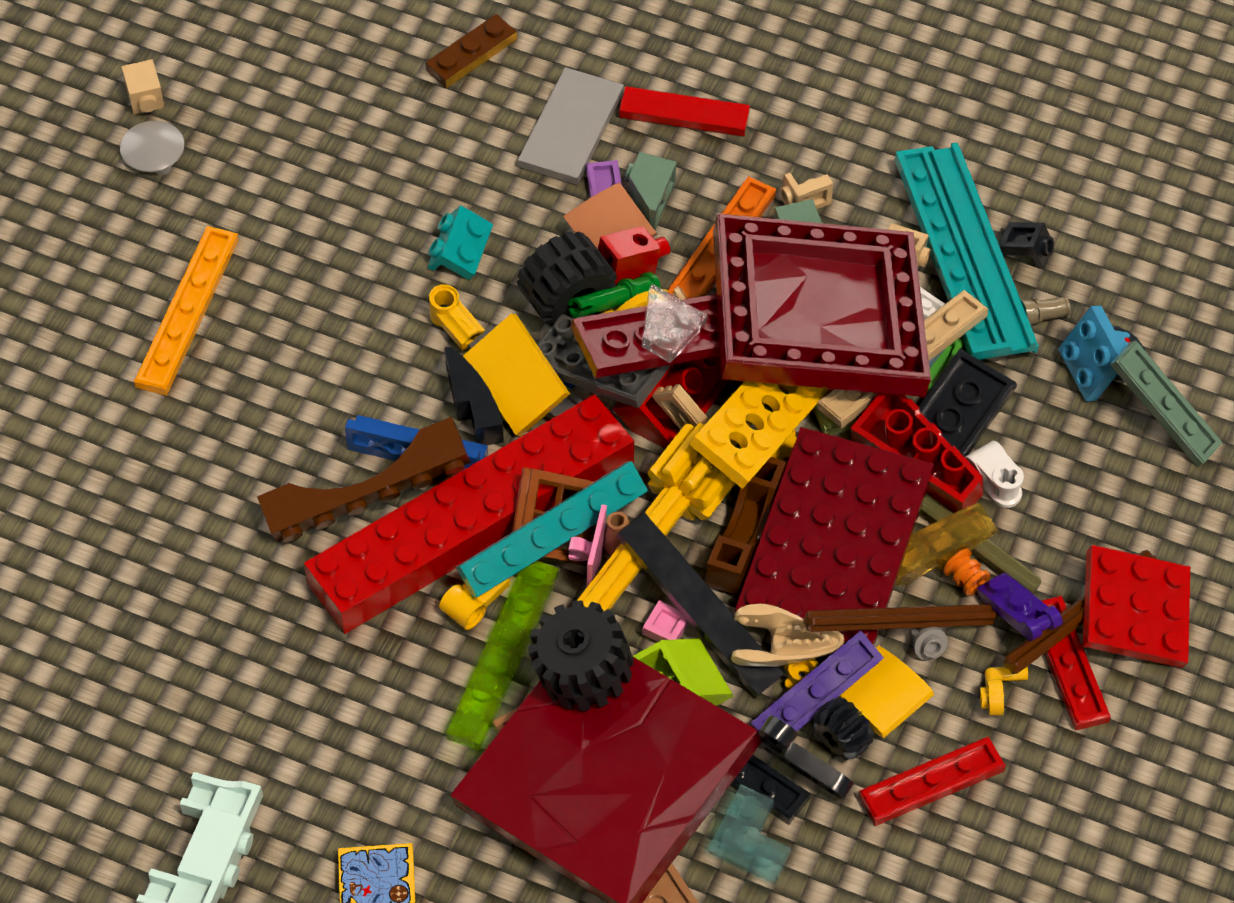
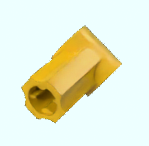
M447 284L438 285L431 290L429 294V315L432 323L442 327L461 350H468V345L485 331L484 328L460 302L459 294L454 287Z
M510 578L475 598L472 597L465 584L463 586L456 584L442 597L439 608L465 630H470L484 617L487 607L510 586Z

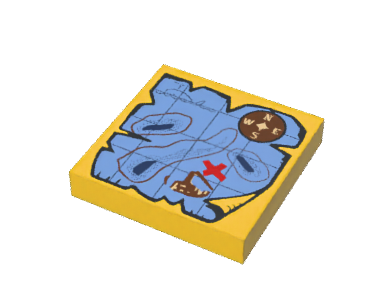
M412 843L338 848L340 903H416Z

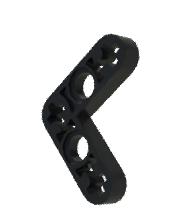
M772 715L769 716L759 731L762 742L759 746L830 794L844 800L854 783L841 772L796 744L794 740L798 732L782 720Z

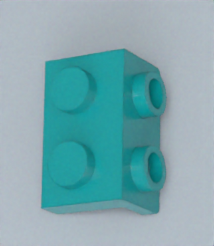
M462 205L451 214L445 213L438 224L437 229L441 231L439 237L434 240L428 251V255L431 258L427 268L434 271L438 266L443 265L470 280L477 271L493 224Z

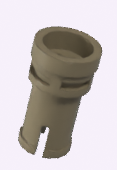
M1067 296L1040 301L1037 298L1021 300L1030 325L1041 323L1042 320L1066 318L1071 313L1070 302Z

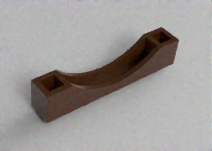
M451 416L420 429L410 446L398 460L383 472L364 482L333 489L305 488L288 483L259 495L257 498L272 536L278 542L281 540L283 542H291L303 536V531L316 527V529L328 527L335 523V518L347 513L349 516L360 514L367 510V505L379 500L381 502L394 500L400 496L401 491L413 487V489L423 488L432 483V478L444 473L446 476L457 474L464 470V465L471 463Z

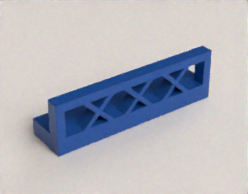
M357 415L355 421L348 419L345 426L347 448L351 451L396 461L410 446L420 429ZM462 440L471 463L464 465L465 469L487 457V445Z

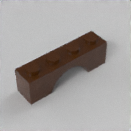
M770 457L743 489L740 487L730 522L724 534L718 536L707 562L706 584L708 586L740 595L785 472L786 461Z

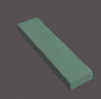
M1136 340L1130 342L1111 362V367L1196 466L1203 465L1223 443Z

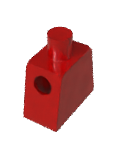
M642 226L601 236L598 250L617 275L616 285L621 279L630 278L633 280L639 278L645 272L655 274L658 259L669 255L671 252L669 242L665 237L662 236L654 239L646 228Z

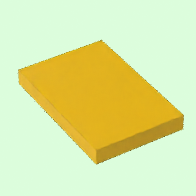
M511 313L463 355L484 380L500 413L517 436H522L570 395L516 314Z

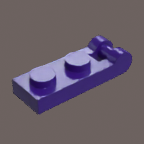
M1007 573L994 577L977 587L978 598L984 604H991L993 610L1030 641L1042 636V631L1048 628L1053 630L1063 624L1062 617L1054 606L1048 607Z

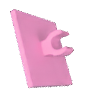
M601 505L593 542L580 537H571L568 548L570 551L568 559L588 561L587 587L598 574L603 554L607 505Z

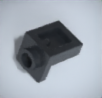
M1009 222L999 247L1003 255L1032 256L1037 268H1045L1049 256L1054 252V240L1050 236L1045 223Z

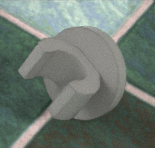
M927 627L920 632L916 628L911 630L913 650L919 658L933 660L940 657L947 649L948 637L942 629Z

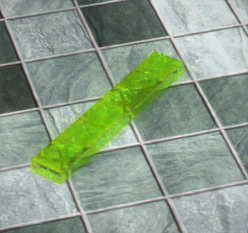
M535 561L520 570L446 732L447 740L481 751L528 646L532 630L536 628L559 576V568Z

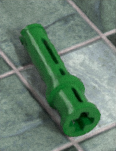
M652 272L642 273L639 278L633 280L624 278L614 287L571 298L568 305L578 304V306L569 308V312L573 318L591 315L621 306L637 294L661 289L658 277Z

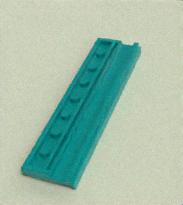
M951 143L950 148L934 150L933 146L896 151L894 159L920 229L922 233L929 235L927 247L931 249L930 255L948 302L965 290L988 308V316L962 335L968 354L980 360L1030 351L1037 353L1039 348L1038 342L958 143Z

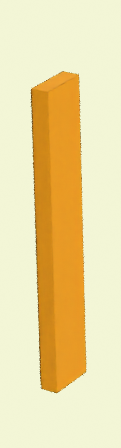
M210 226L206 227L134 380L135 388L165 396L168 395L239 241L238 233Z

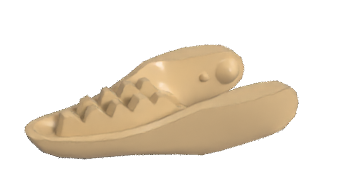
M750 604L739 608L734 614V620L745 626L767 628L772 637L771 651L768 653L759 650H735L732 653L731 660L740 666L778 667L833 654L844 644V637L839 631L808 632L803 624V618L772 605Z

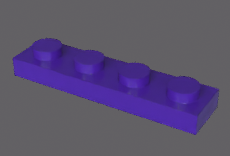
M860 630L755 718L750 725L759 732L769 716L772 715L787 723L796 731L800 730L814 718V715L826 702L829 703L833 698H838L882 661L884 657Z

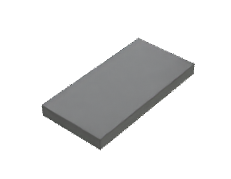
M565 67L518 158V167L578 185L586 170V163L590 162L624 93V85Z

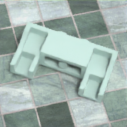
M193 772L191 777L193 787L188 798H182L180 806L182 814L199 818L200 820L178 867L179 877L151 868L148 874L150 884L145 895L139 894L136 900L137 903H217L219 898L223 899L228 887L233 888L236 884L240 870L238 863L242 854L247 855L251 849L253 834L250 832V826L263 798L261 786L246 781L221 780Z

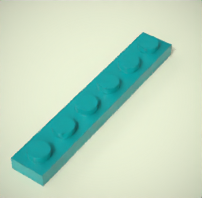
M625 462L456 566V569L472 597H479L566 543L571 537H575L598 522L601 505H607V517L648 492V489L633 462Z

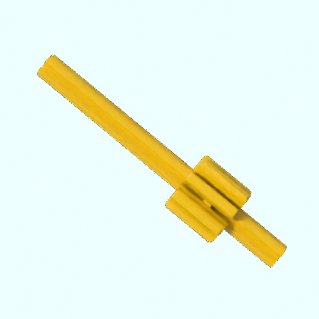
M746 421L747 425L750 427L752 423ZM698 423L696 427L692 424H685L648 470V476L651 478L648 486L652 493L659 495L645 513L665 536L668 535L681 516L691 521L696 516L700 520H707L735 484L728 476L689 445L694 436L705 425L703 423ZM729 439L731 444L736 446L737 442ZM621 543L577 601L582 600L585 607H588L592 601L600 604L603 612L607 609L610 610L642 569V566Z

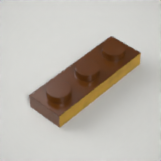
M495 14L425 62L426 71L447 89L516 41L517 31L499 15Z

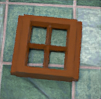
M522 468L512 532L533 520L534 516L538 517L546 512L535 509L539 484L557 487L556 506L562 502L564 489L580 491L595 481L537 469ZM596 524L575 537L593 542ZM556 548L541 557L587 566L588 561L568 559L570 551L562 548Z

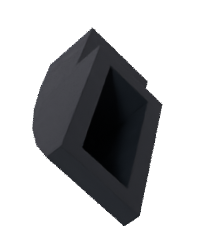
M445 347L446 370L457 421L471 419L476 443L483 445L504 443L503 422L490 389L479 373L462 355L452 347Z

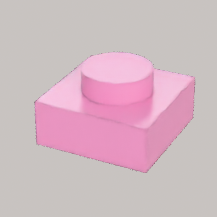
M659 600L643 626L642 635L658 642L661 640L680 639L690 622L679 609Z

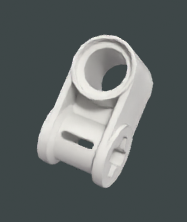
M993 440L965 456L970 464L982 475L983 490L996 505L1003 508H1011L1020 502L1022 498L1021 486L1024 481L1023 472L1006 454L998 442Z

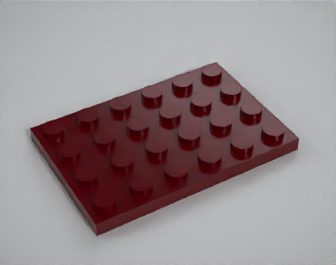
M800 427L735 612L743 606L760 603L782 608L801 618H805L806 612L810 610L888 608L934 471V464ZM860 630L839 631L844 637V644ZM861 630L875 646L880 630Z

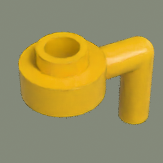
M990 667L986 669L984 674L986 687H980L981 709H987L988 716L1004 715L1002 681L1028 680V667L1018 674H1012L1005 667Z

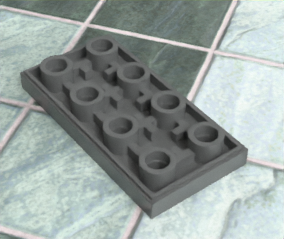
M562 314L537 344L559 378L564 382L639 408L671 365L595 378L571 330L573 317Z

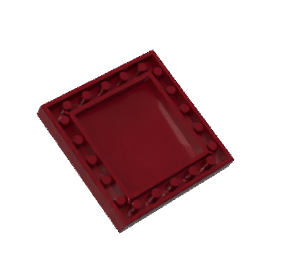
M717 214L713 229L722 379L926 396L931 375L914 232Z
M633 657L634 666L629 667L632 672L630 682H621L624 691L617 698L612 694L606 699L609 704L599 708L597 702L590 704L589 711H580L577 704H574L571 710L562 707L559 700L554 702L548 696L539 680L517 711L514 712L450 794L457 808L606 903H643L762 743L758 730L674 680L669 679Z

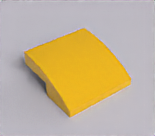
M878 645L876 649L884 659L839 697L846 699L848 703H854L855 707L862 711V715L869 720V726L873 729V732L884 739L934 696V693L927 683L911 668Z

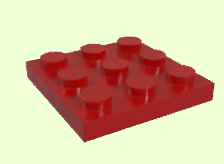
M1091 545L1086 552L1083 647L1183 668L1188 664L1191 567Z

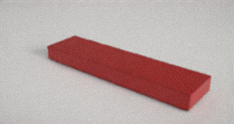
M625 86L619 118L745 137L750 105Z
M1062 596L1042 600L1048 607L1054 606L1060 614L1067 609ZM1075 629L1044 654L1073 727L1077 731L1109 723L1111 715Z
M988 736L859 791L858 797L874 826H878L1005 771L1006 765Z

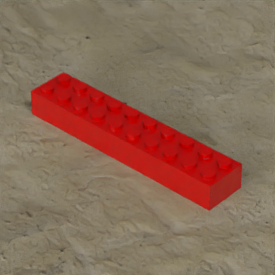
M596 394L304 562L307 585L342 632L346 634L456 569V566L512 533L522 468L537 469L596 481L625 462L632 461L634 464V440ZM539 484L535 509L547 511L554 507L557 487ZM564 489L562 501L578 491Z

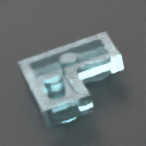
M741 784L708 848V852L776 884L791 854V848L760 834L775 804L774 800Z

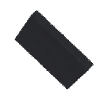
M959 349L918 407L925 418L931 424L934 423L949 444L955 446L965 457L970 454L1014 392L1017 382Z

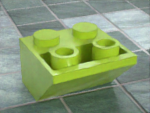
M700 638L661 640L633 655L636 659L716 706L733 697L731 690Z

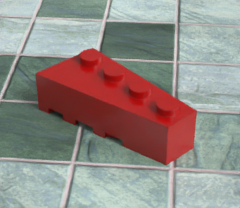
M879 393L850 428L851 441L933 463L934 471L927 493L961 519H964L983 495L982 475L955 446L949 444L934 423L931 424L925 418L913 400L908 399L905 395Z

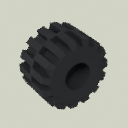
M572 231L565 232L562 236H555L544 245L541 244L531 256L527 257L524 261L525 266L519 270L517 275L519 278L517 281L518 288L544 323L549 325L550 328L562 314L572 317L569 308L576 307L578 304L568 305L571 298L616 286L615 281L617 279L614 269L590 238L579 231L575 234Z
M582 600L572 601L571 608L565 609L563 604L554 607L556 614L549 617L545 613L539 619L542 628H533L530 635L533 644L528 646L532 665L543 688L554 702L559 700L562 707L570 710L574 704L578 705L580 711H589L590 704L596 702L599 708L609 704L606 698L611 694L617 698L624 691L621 682H630L632 672L629 667L634 666L633 656L620 623L617 622L615 615L609 609L603 612L601 605L592 601L588 607L584 606Z

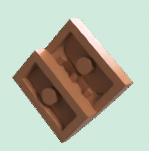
M620 182L599 192L563 216L575 233L578 231L584 233L585 236L590 238L597 249L601 236L639 226L646 228L652 237L657 235Z

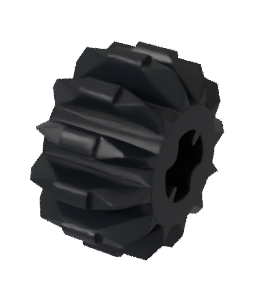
M842 697L838 699L833 698L829 703L826 702L814 715L813 726L818 731L817 736L823 740L825 746L829 747L834 755H839L841 759L848 760L854 759L857 755L860 756L873 742L874 732L869 726V720L862 715V711H859L854 703H848Z

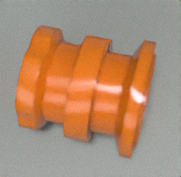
M968 548L957 552L948 560L943 568V573L946 576L953 575V581L957 586L964 587L963 592L967 596L977 593V587L988 582L990 579V573L987 570H981V564L976 559L970 558L972 552Z

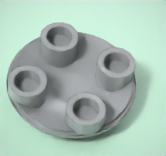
M147 121L135 125L125 133L120 143V153L126 167L142 172H155L158 175L170 173L173 165L180 159L184 151V139L181 132L173 125L162 121Z

